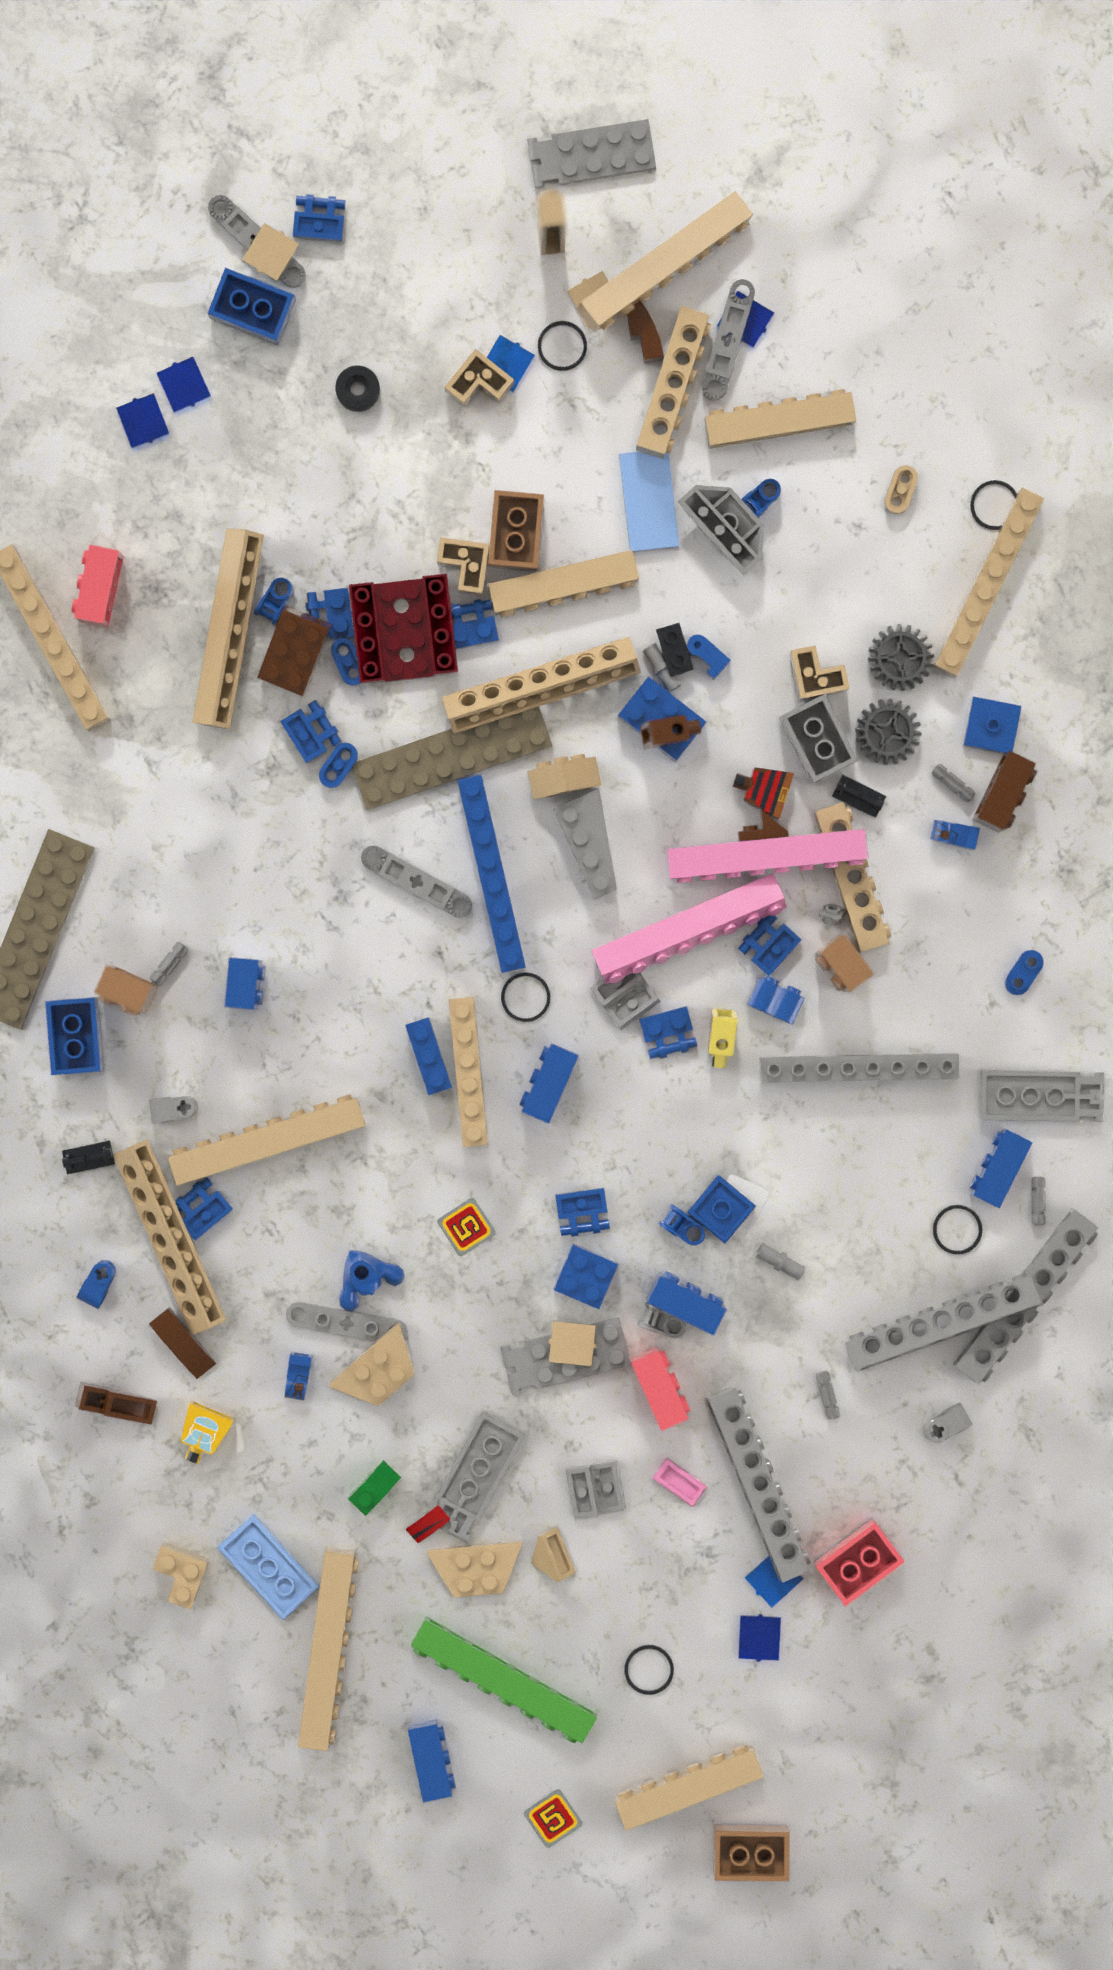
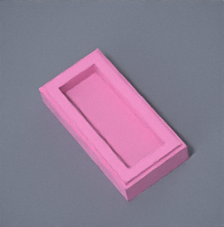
M668 1458L665 1459L652 1477L692 1507L707 1488L705 1484Z

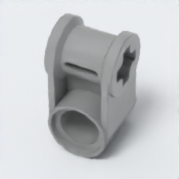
M191 1096L149 1100L152 1124L190 1118L198 1111L197 1101ZM184 1100L186 1104L191 1105V1109L187 1110V1114L185 1110L180 1109V1105L184 1104Z
M645 1302L646 1309L642 1320L637 1323L638 1326L670 1338H679L683 1335L686 1327L685 1321ZM654 1312L651 1323H649L651 1314ZM671 1320H678L681 1323L682 1328L678 1333L669 1331L667 1325Z
M960 1402L925 1423L923 1432L927 1439L940 1443L966 1430L973 1423ZM934 1425L941 1427L938 1431L940 1434L938 1437L930 1434L933 1431L932 1426Z

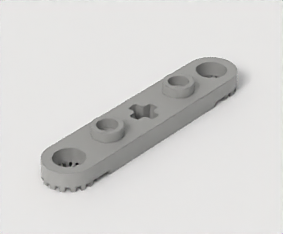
M216 195L211 198L208 205L211 217L248 250L253 242L251 238L257 236L261 227L225 195ZM225 202L228 206L227 212L222 215L215 213L214 206L216 203ZM292 257L279 279L286 286L297 288L304 283L306 273L303 266ZM292 268L300 271L299 279L294 282L286 278L287 271Z
M737 280L730 288L702 384V391L710 400L723 398L729 385L755 296L754 286L748 280ZM745 285L749 288L750 293L747 298L740 299L736 296L735 291L738 286ZM728 333H731L735 343H730L729 347H726L725 342L721 339L723 336L727 337ZM711 381L721 383L722 389L716 395L710 394L707 390L708 384Z
M369 846L363 850L361 855L362 864L372 872L455 917L462 918L471 912L472 902L466 894L378 846ZM370 851H377L380 854L381 859L378 864L370 865L367 862L366 856ZM417 875H421L423 886H417L415 889L412 888L410 878H416ZM457 898H462L467 903L466 910L460 913L456 912L452 906Z
M304 1302L291 1304L286 1312L287 1320L291 1325L305 1329L377 1341L389 1331L391 1326L399 1322L402 1325L405 1340L408 1335L405 1323L381 1316L345 1311L343 1309ZM297 1307L303 1308L306 1312L305 1319L302 1321L294 1320L292 1317L293 1309ZM346 1316L351 1317L350 1321L354 1322V1326H350L348 1330H345L344 1325L340 1324V1321L345 1320Z

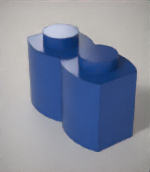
M767 975L764 979L758 978L746 1005L793 1025L805 999L800 996L802 991L789 985L787 989L778 986V980Z

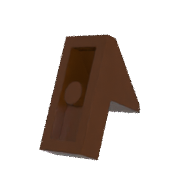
M760 810L762 829L758 830L757 825L743 826V831L737 832L738 842L789 837L788 831L763 810Z

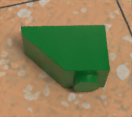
M383 1460L349 1495L348 1500L366 1516L385 1497L401 1476Z

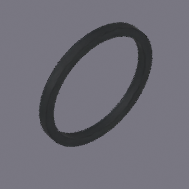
M557 321L551 323L544 328L539 336V356L548 367L554 370L567 371L573 369L582 362L586 355V337L583 331L571 322ZM558 325H567L574 328L583 340L582 355L574 364L566 367L555 366L548 362L541 349L545 333Z
M991 480L981 484L974 491L970 501V509L973 518L982 527L999 530L1002 525L990 526L978 518L974 509L975 497L983 487L991 484L1005 486L1012 492L1014 498H1016L1017 493L1009 484L999 480Z
M519 973L512 976L505 983L501 993V1002L504 1010L510 1017L521 1022H530L540 1018L547 1011L550 1004V990L546 982L538 975ZM530 976L536 978L545 987L547 993L546 1005L538 1015L532 1018L517 1017L506 1006L505 991L508 985L518 977Z
M952 1205L943 1209L935 1218L933 1224L935 1241L948 1253L965 1254L970 1252L978 1245L982 1237L983 1228L981 1220L969 1207ZM952 1209H964L970 1212L977 1220L979 1228L976 1241L969 1248L960 1251L946 1248L940 1242L937 1235L939 1219L944 1213Z
M643 1645L629 1654L625 1662L624 1672L628 1684L635 1691L645 1695L660 1693L668 1687L673 1678L674 1666L671 1657L665 1650L655 1645ZM641 1650H657L667 1658L670 1664L668 1680L662 1687L656 1690H642L635 1686L629 1678V1662Z

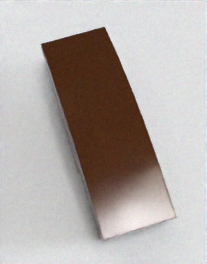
M639 300L633 305L635 308L627 314L630 340H641L644 363L663 361L664 354L656 326L648 310Z
M170 1307L149 1323L166 1346L196 1379L217 1364L198 1339L191 1335L189 1328L182 1323Z
M80 1382L75 1407L79 1410L100 1413L104 1416L152 1425L157 1400Z

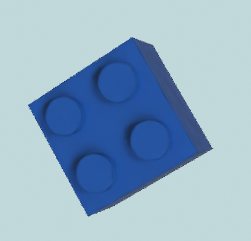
M229 957L224 1007L257 1010L258 1005L263 1004L264 990H260V980H265L266 966L262 965V960Z
M572 1243L553 1289L596 1309H600L617 1269L618 1262Z

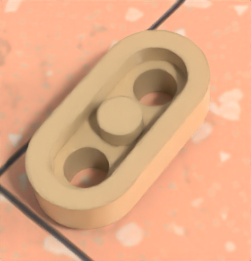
M900 466L893 474L884 499L886 509L892 514L903 513L910 504L918 481V474L911 466ZM902 475H907L909 477V482L903 483L900 477ZM899 498L901 505L894 506L892 499Z

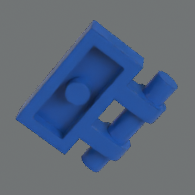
M313 194L296 196V205L305 206V212L295 211L293 238L342 242L344 215H335V209L345 210L346 200L336 199V196L319 198L314 197ZM313 207L327 208V214L313 213Z
M348 587L325 590L324 601H317L316 592L306 593L308 602L305 605L309 615L320 619L319 610L326 609L327 621L333 624L329 633L330 640L355 637Z
M477 599L473 600L474 603L460 606L459 603L452 604L451 613L455 619L453 630L456 649L499 641L494 616L484 618L483 613L485 610L493 609L491 599L485 601ZM476 612V620L462 621L461 615Z
M316 700L308 704L312 711L310 715L306 716L302 709H299L280 721L306 764L327 751L322 743L325 740L329 739L333 746L342 742L337 734L339 731L336 726L331 725L326 717V710L324 707H320ZM316 720L324 730L319 735H317L311 725Z
M768 915L764 919L761 918L757 923L756 929L742 939L744 942L738 948L744 955L751 948L757 953L751 961L768 976L774 972L802 940L784 923L778 930L771 926L778 919L775 915ZM765 932L771 935L770 939L763 946L759 945L757 941Z
M687 1006L639 1019L645 1043L654 1040L657 1047L648 1050L650 1059L657 1057L663 1059L667 1058L668 1054L679 1051L685 1053L689 1052L690 1048L698 1047L695 1037L685 1039L684 1032L693 1030ZM677 1035L678 1042L664 1045L662 1038Z
M208 1177L200 1183L197 1181L192 1185V1190L183 1197L180 1195L175 1200L179 1212L183 1210L187 1215L183 1218V1222L188 1233L195 1241L234 1209L219 1190L211 1196L207 1193L206 1190L213 1185ZM200 1196L204 1202L193 1210L189 1204Z
M604 1188L555 1195L559 1219L569 1218L570 1224L560 1226L561 1236L571 1235V1237L579 1236V1233L593 1232V1234L601 1233L600 1230L610 1229L609 1219L599 1221L598 1214L607 1213ZM591 1215V1222L577 1224L576 1217Z

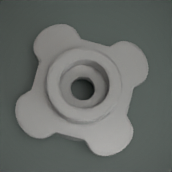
M828 904L824 905L823 910L819 911L818 915L822 917V922L827 925H839L842 916L846 915L847 911L841 909L838 905Z

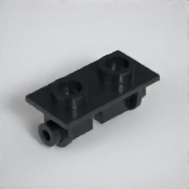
M680 623L656 629L670 677L694 670Z
M842 774L832 797L876 818L883 807L886 795Z
M110 1140L62 1150L63 1167L66 1168L67 1175L115 1165Z

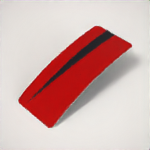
M437 1505L418 1521L407 1527L406 1531L417 1543H420L450 1520V1517Z

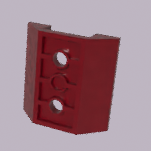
M447 573L422 576V579L349 585L360 683L404 681L458 672ZM400 599L406 600L409 604L408 610L404 613H399L394 608L396 601ZM405 648H410L414 652V658L409 662H405L400 658V653Z

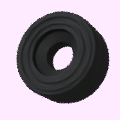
M354 365L344 369L339 374L335 384V391L339 402L346 409L362 412L370 409L377 402L380 395V384L372 370L364 366ZM355 382L363 383L365 386L363 394L354 395L351 392V385Z

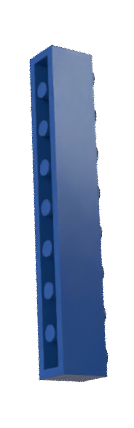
M482 775L457 780L501 972L526 968Z

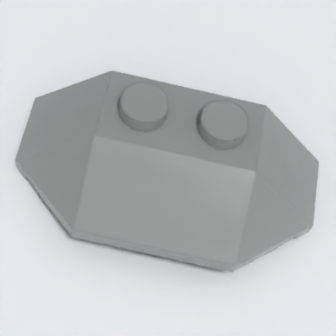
M695 485L678 501L679 505L698 528L743 575L762 559L764 524L731 487Z

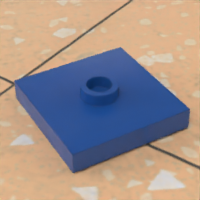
M972 697L963 745L1005 753L1009 750L1013 752L1022 706Z
M717 1175L687 1213L725 1244L756 1205L720 1175Z

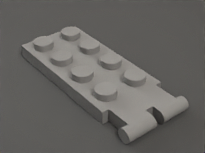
M649 119L551 135L552 140L537 142V138L527 139L530 161L541 162V165L532 166L535 189L544 188V183L559 181V185L656 170Z
M981 1070L980 1120L1080 1121V1116L1094 1117V1122H1104V1100H1095V1094H1104V1072H1094V1077H1080V1072Z
M616 1317L589 1324L596 1325L594 1339L596 1348L593 1349L592 1366L549 1362L550 1344L548 1340L551 1339V1334L524 1341L525 1346L514 1349H511L510 1345L500 1347L505 1368L514 1366L516 1368V1372L507 1374L512 1395L522 1393L521 1388L535 1385L536 1389L631 1366L620 1318Z
M483 1411L435 1497L439 1501L437 1505L450 1517L448 1523L452 1526L448 1533L465 1543L471 1537V1534L468 1533L470 1526L474 1520L479 1522L526 1436L524 1433Z

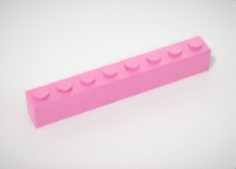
M866 829L667 849L670 879L677 878V883L691 882L692 876H701V880L716 879V874L722 873L726 874V878L741 877L740 872L750 871L751 876L765 874V869L774 868L775 873L790 872L789 867L799 866L801 871L814 869V864L824 863V868L839 867V862L848 861L849 866L864 864L863 859H869Z
M772 873L591 951L605 984L617 983L624 976L643 972L650 965L664 963L669 957L676 954H685L693 947L700 944H709L716 937L723 934L730 935L742 926L754 925L761 918L781 913L783 909L787 908L785 898Z

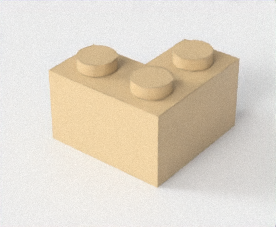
M475 349L447 383L445 392L463 407L467 405L479 388L496 402L500 403L513 387L514 379Z
M440 537L437 565L461 568L458 593L483 596L490 546L485 543Z
M816 645L790 651L799 701L820 697L824 694L831 695L846 692L850 689L845 665L820 669Z
M585 754L571 756V760H568V756L553 759L554 764H551V761L537 763L536 769L527 771L533 800L601 786L596 756L585 758Z
M163 1542L152 1570L175 1577L167 1600L168 1602L191 1610L210 1558Z

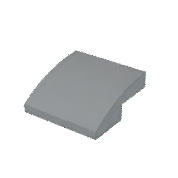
M632 973L624 976L617 983L605 984L604 980L601 979L590 987L620 1030H623L661 1002L641 973Z
M617 1460L566 1470L574 1518L596 1516L600 1513L626 1509Z

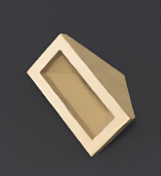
M558 1527L540 1535L537 1539L531 1564L555 1582H560L576 1573Z

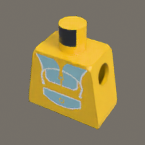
M191 1401L188 1406L180 1441L190 1446L185 1459L198 1464L203 1452L213 1455L235 1418Z

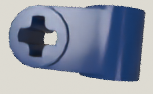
M765 479L754 490L747 493L742 498V501L759 518L779 498L781 486L775 479ZM768 484L775 486L777 493L773 497L765 496L763 493L764 486Z
M283 577L274 579L265 595L259 601L254 615H261L270 620L273 626H276L282 610L293 596V584ZM284 582L288 585V592L283 596H279L276 593V586ZM267 607L270 610L274 611V614L267 611L265 608Z
M671 1204V1210L664 1220L659 1221L658 1224L690 1245L701 1244L705 1238L704 1228L684 1211ZM676 1215H678V1217H677L676 1220L673 1222V1224L670 1225V1223H671V1221L674 1219V1217H675ZM692 1227H696L701 1231V1237L697 1241H692L687 1237V1231Z
M102 1260L94 1265L76 1298L99 1309L115 1277V1265L108 1260ZM106 1267V1273L109 1275L102 1278L100 1276L101 1272L98 1269Z

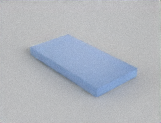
M642 452L619 454L630 550L639 552L679 547L669 453H665L664 459Z
M255 1514L249 1517L217 1547L282 1620L287 1618L320 1587Z

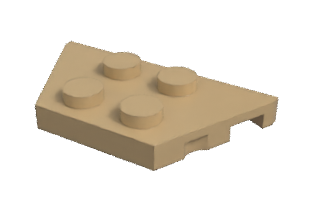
M399 1322L396 1323L329 1383V1386L377 1406L382 1404L415 1374L413 1362L409 1356V1349L402 1333V1325Z
M513 1541L427 1549V1555L454 1598L501 1594L505 1590L522 1542Z

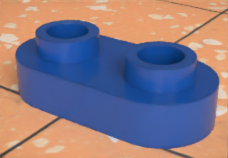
M337 639L331 646V654L340 675L346 684L350 686L360 685L356 648L349 639ZM341 647L348 648V654L345 656L340 655L339 649ZM352 669H356L358 671V676L356 678H351L349 676V672Z
M341 743L337 745L319 772V779L324 786L336 788L344 781L358 759V752L352 744ZM348 751L350 758L343 760L341 758L342 752ZM330 771L336 773L335 780L331 781L327 778V774Z
M1027 950L1019 956L1004 981L1005 988L1009 993L1022 995L1029 989L1043 968L1044 960L1039 952ZM1031 957L1036 961L1033 967L1027 964V960ZM1016 978L1022 980V985L1019 988L1014 986Z

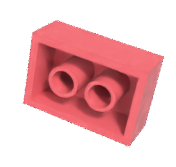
M89 545V549L84 550L82 564L85 565L84 573L79 574L77 580V589H80L78 599L74 598L71 612L74 613V618L79 622L109 628L124 559L120 551L95 545Z
M656 1346L631 1357V1364L661 1431L689 1419L687 1412L691 1410L685 1396L679 1397L677 1390L680 1389V1385L674 1372L669 1374L667 1367L671 1365L665 1351L659 1352Z
M872 1518L816 1560L814 1564L842 1603L847 1606L905 1561Z

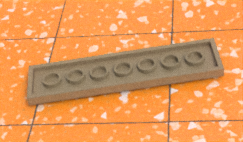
M536 707L453 734L452 729L357 761L352 769L368 811L552 747L553 745L540 707Z
M48 829L0 947V1022L22 1030L95 849L93 846Z

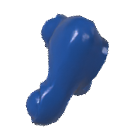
M350 1250L344 1265L343 1285L339 1296L340 1306L345 1311L357 1309L360 1303L357 1292L361 1296L373 1295L382 1284L381 1278H384L387 1284L394 1287L402 1284L405 1278L403 1269L397 1264L383 1262L368 1253Z

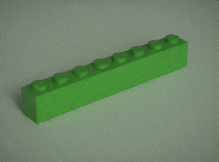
M427 1616L411 1642V1646L414 1647L413 1651L419 1656L426 1658L428 1655L436 1660L434 1663L444 1670L450 1668L456 1671V1676L465 1682L471 1680L477 1683V1688L489 1695L492 1692L498 1695L499 1701L509 1707L512 1705L519 1707L523 1715L530 1719H533V1717L542 1721L541 1724L551 1731L557 1729L563 1732V1737L572 1743L578 1741L583 1744L597 1719V1713Z

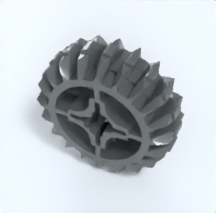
M901 624L897 625L896 632H894L891 626L887 627L889 635L880 631L878 634L882 641L874 638L872 642L878 647H870L868 649L875 656L868 657L867 661L876 663L869 670L875 671L878 669L879 673L874 676L875 680L883 676L885 679L881 685L886 686L888 681L892 682L891 690H895L897 683L900 684V691L905 690V683H908L909 688L913 689L915 688L914 679L918 684H922L923 679L920 674L928 677L930 673L924 668H932L934 665L927 661V659L934 658V653H926V650L933 647L932 644L925 646L923 644L928 637L924 635L919 639L917 636L920 633V629H916L911 634V625H907L905 632H902ZM896 638L895 651L887 655H881L884 645L889 640ZM904 638L912 641L920 653L908 651ZM899 650L904 652L903 655L906 654L909 657L903 661L902 666L893 658L899 654ZM920 660L917 671L913 675L906 677L908 662ZM882 662L892 663L896 667L898 677L887 672Z
M880 699L878 700L879 708H876L871 703L869 704L871 713L865 709L861 712L866 719H857V722L862 724L863 728H855V732L862 733V736L857 737L855 740L856 742L864 741L865 743L859 748L860 751L866 748L870 750L866 754V758H870L872 754H875L874 763H878L880 758L883 757L884 765H888L889 758H892V762L895 765L898 764L897 756H900L903 761L907 760L905 751L911 755L914 754L915 751L910 745L918 746L920 744L913 737L922 735V732L914 731V728L921 726V723H912V719L916 718L917 714L913 713L908 716L907 712L911 709L909 705L904 710H901L902 701L899 700L896 706L893 707V699H888L887 706H884L883 700ZM892 712L885 724L871 721L879 713ZM898 716L906 723L908 736L898 730L896 725ZM892 722L891 727L895 736L890 735L885 740L881 728L886 729ZM868 728L879 735L878 748L870 741ZM891 740L905 743L897 751L884 752Z

